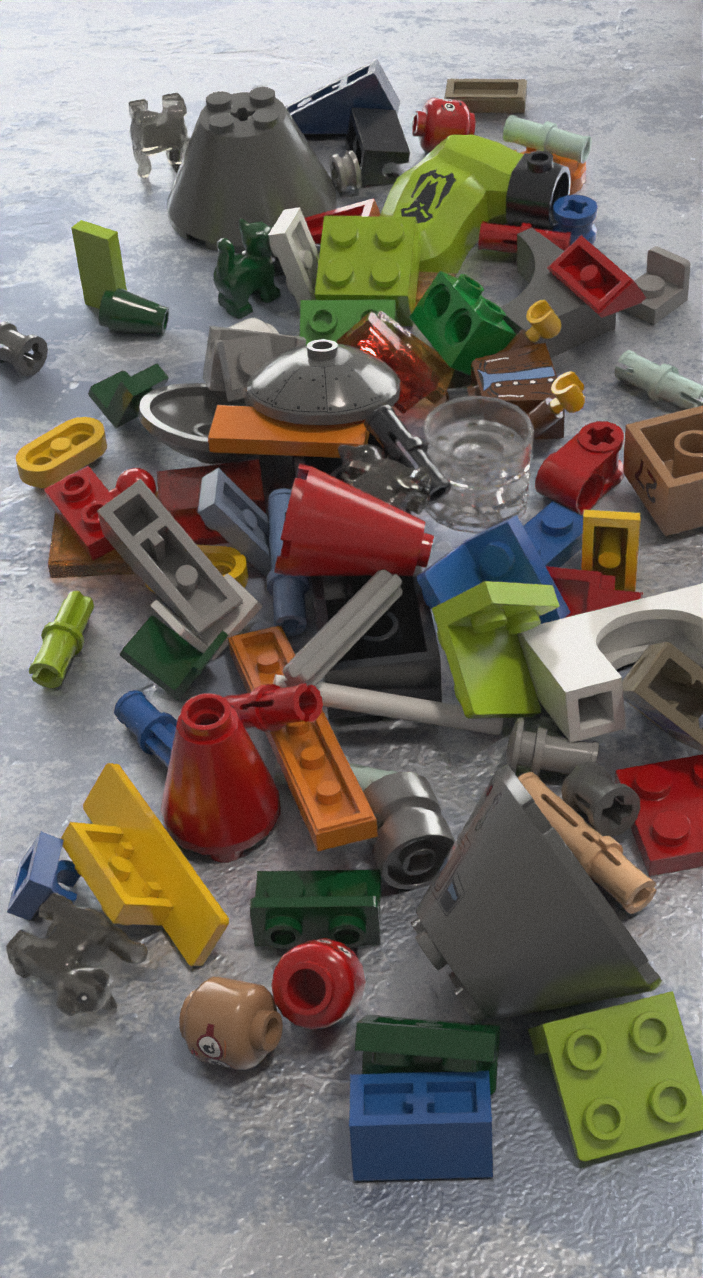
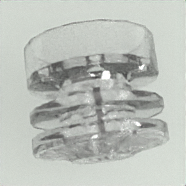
M484 396L456 398L440 404L429 413L423 427V441L428 447L427 455L442 475L450 481L452 487L448 494L437 503L429 506L423 504L425 511L441 525L455 531L474 534L487 530L515 515L520 519L526 513L530 496L531 472L529 467L532 460L534 428L530 417L516 405L498 398Z

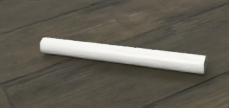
M275 674L273 684L282 688L288 687L284 682L285 676ZM318 682L315 685L322 696L323 706L493 735H500L503 726V718L468 719L460 705Z

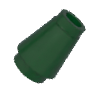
M117 288L116 291L106 290L104 292L99 309L100 326L109 328L110 333H158L164 335L169 320V307L161 306L158 303L121 288Z

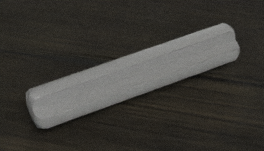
M385 569L379 570L283 668L285 684L288 687L307 683V686L311 684L315 686L402 595L400 587L402 580L397 574L391 575Z

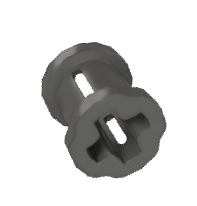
M6 321L0 322V344L5 345L0 348V363L7 362L13 365L17 373L24 376L35 375L46 361L48 353L47 343L37 335L31 334L26 336L19 333L16 326ZM33 350L34 354H30L28 352Z
M597 762L579 764L563 782L561 789L562 800L574 809L576 813L586 814L593 829L601 835L618 836L631 828L636 821L640 811V799L637 793L625 784L614 783L611 775Z

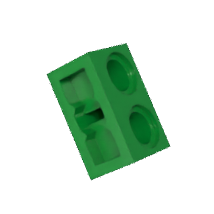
M439 271L409 318L450 368L471 376V363L476 358L498 353L512 341L516 334L503 320L506 313L498 305L481 295L484 288L477 281L465 274H460L458 278Z

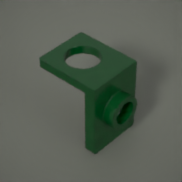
M151 615L124 646L119 655L179 701L206 668L229 635L222 630L206 651L201 653L163 622Z

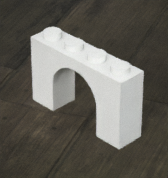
M703 583L543 623L533 629L518 633L537 698L570 743L626 729L622 677L616 670L630 663L637 662L649 645L670 642L696 664L703 667Z

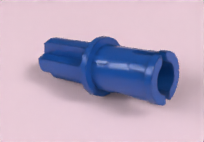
M133 690L125 693L118 699L115 705V716L137 736L138 746L146 754L156 755L168 767L177 720L171 714L161 713L145 698L146 696L141 691Z

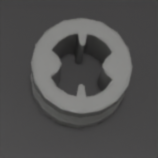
M346 151L342 158L337 154L331 155L329 158V168L337 192H345L348 186H351L354 190L359 189L362 184V178L355 153L353 151Z

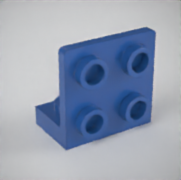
M517 515L466 539L417 576L424 600L430 609L484 581L553 585L560 607L539 616L541 624L563 619L570 613L567 604Z

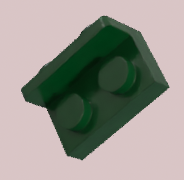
M380 870L257 871L255 897L250 900V918L254 945L288 949L308 941L323 938L339 941L348 948L359 945H381L382 882Z
M367 1014L356 1022L355 1051H363L362 1074L489 1071L490 1095H492L497 1089L501 1025Z

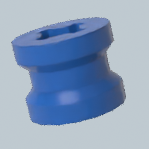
M567 195L559 198L553 206V216L557 221L553 231L571 232L570 245L581 235L593 244L597 237V228L593 223L598 214L597 203L592 198L584 195Z

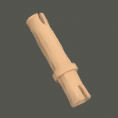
M527 772L518 777L551 826L556 829L594 883H598L630 914L641 911L650 903L656 893L654 888L657 886L656 882L647 877L623 855L622 845L611 836H602L533 772Z

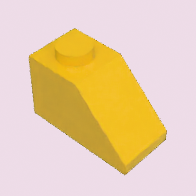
M584 510L581 570L603 572V575L616 576L615 590L635 592L639 555L640 513Z

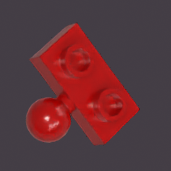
M87 466L45 488L44 491L49 504L94 561L115 549L102 534L97 510L140 479L154 495H156L157 486L153 476L148 471L141 468H130L120 474L115 488L109 491L93 470Z

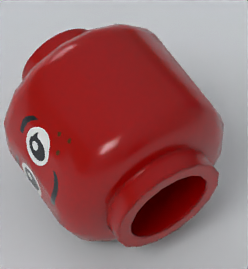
M431 98L426 101L422 111H415L412 121V135L419 137L421 148L424 152L430 153L450 135H474L476 125L475 114L469 112L468 106L463 101Z
M323 938L299 944L286 952L274 968L271 987L274 1002L285 1018L296 1026L315 1030L330 1027L352 1014L363 999L366 980L363 965L354 951L339 941Z

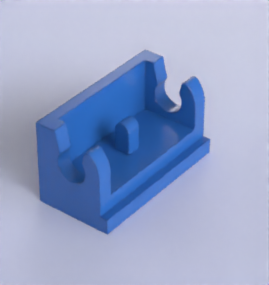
M489 1071L350 1075L349 1131L353 1181L493 1177Z

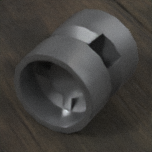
M397 772L386 775L372 782L363 791L377 820L378 837L368 839L372 846H374L372 850L380 873L388 885L398 889H416L428 886L432 883L454 845V837L446 820L441 815V808L432 787L424 776L415 772Z

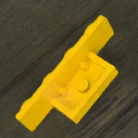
M107 763L83 803V809L93 824L70 822L60 838L64 840L62 846L75 864L78 874L84 878L101 904L102 911L114 924L125 926L132 924L163 926L186 962L190 966H203L229 925V918L119 764Z

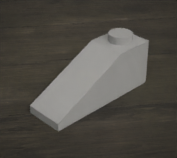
M141 479L97 510L102 534L131 569L199 636L243 604V599Z

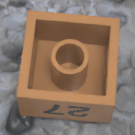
M703 406L625 426L623 474L665 536L703 526Z

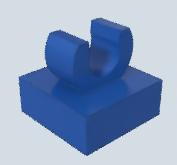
M42 831L39 833L18 865L7 913L30 921L42 903L48 909L57 913H67L75 903L78 894L63 889L58 883L73 887L81 876L76 871L75 864L72 861H59L63 839Z

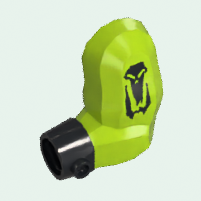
M450 135L438 144L420 163L396 179L380 216L416 217L421 245L417 286L429 285L433 282L439 271L451 276L459 272L469 251L478 244L482 221L501 225L508 223L509 226L521 227L522 223L532 224V228L553 229L557 223L553 216L554 203L559 198L570 195V170L567 166L553 162V155L547 151H533L529 154H521L499 142L480 136Z

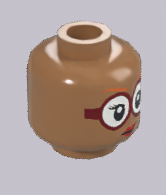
M211 977L200 984L196 990L190 992L185 999L180 1012L179 1028L190 1053L197 1060L237 1070H251L263 1062L267 1054L277 1047L282 1035L283 1022L281 1015L277 1012L273 995L265 986L229 978Z

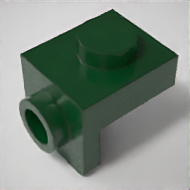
M156 363L132 376L126 371H120L92 385L88 395L111 424L118 428L139 417L141 399L147 393L164 387L169 377Z

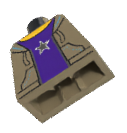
M670 642L649 645L622 681L624 700L678 742L703 752V728H699V718L703 715V668Z

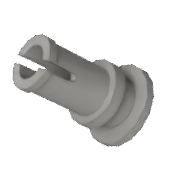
M523 718L517 719L509 736L506 762L514 774L517 766L529 767L530 772L539 775L540 770L570 774L579 764L597 762L599 743L583 741L570 743L567 738L546 735L547 729L541 727L537 728L536 733L523 731Z

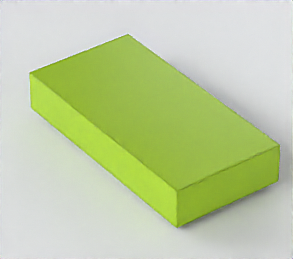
M80 220L71 227L84 302L86 305L100 309L101 300L106 290L116 291L117 288H121L127 291L118 232Z

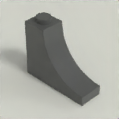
M530 228L517 234V272L529 285L515 299L500 307L506 313L503 320L516 335L522 329L528 331L532 327L526 318L528 309L539 300L547 301L561 321V330L557 336L550 339L540 338L537 342L539 344L546 343L551 358L614 330L616 313L601 318L549 272L547 267L564 251L539 232Z

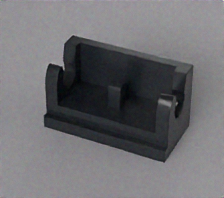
M351 107L345 146L347 151H353L358 159L362 178L360 188H367V184H394L400 175L394 172L384 173L382 171L383 167L388 163H395L396 165L408 163L410 157V150L396 110Z

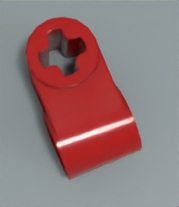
M596 421L582 427L557 452L550 454L543 461L535 479L536 492L580 515L584 514V510H591L607 492L620 484L624 477L623 464L619 460V451L624 446V432L616 424L607 421Z

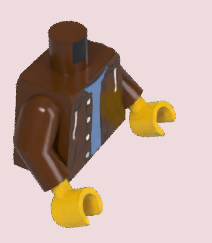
M539 300L528 309L526 318L532 326L528 331L522 329L503 350L493 355L476 358L471 363V386L446 389V405L449 418L476 415L479 426L484 424L495 425L503 430L507 440L527 443L535 439L564 438L565 410L569 413H574L583 408L585 403V396L582 393L584 384L571 371L557 377L546 343L539 344L537 342L540 338H553L561 330V321L547 301Z

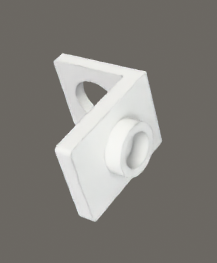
M226 574L224 578L243 599V604L200 636L158 600L151 604V607L181 637L202 653L206 651L222 630L226 632L229 636L212 658L213 661L229 645L228 638L238 635L262 608V604L229 574Z

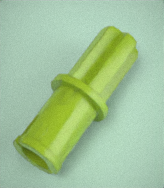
M80 591L69 592L55 620L44 626L41 633L43 643L28 671L29 674H33L31 678L38 685L46 688H56L62 684L71 659H73L74 654L76 655L81 652L85 643L82 633L94 609L91 597L83 596Z

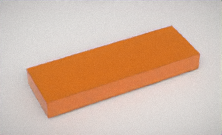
M217 405L208 435L210 452L365 459L370 432L364 427L366 419L336 425H303L270 418L251 406ZM364 446L366 448L358 450L355 447Z

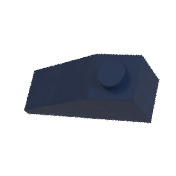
M378 59L285 107L303 134H347L351 107L396 110L398 116L400 100Z

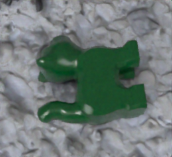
M241 218L238 221V226L245 250L235 255L234 246L227 238L219 239L217 242V265L213 273V281L219 292V305L225 308L228 314L237 319H242L253 312L252 305L248 301L251 293L258 291L261 301L265 303H270L281 297V290L274 283L275 268L271 258L273 252L270 247L269 234L273 226H268L261 221L248 223Z

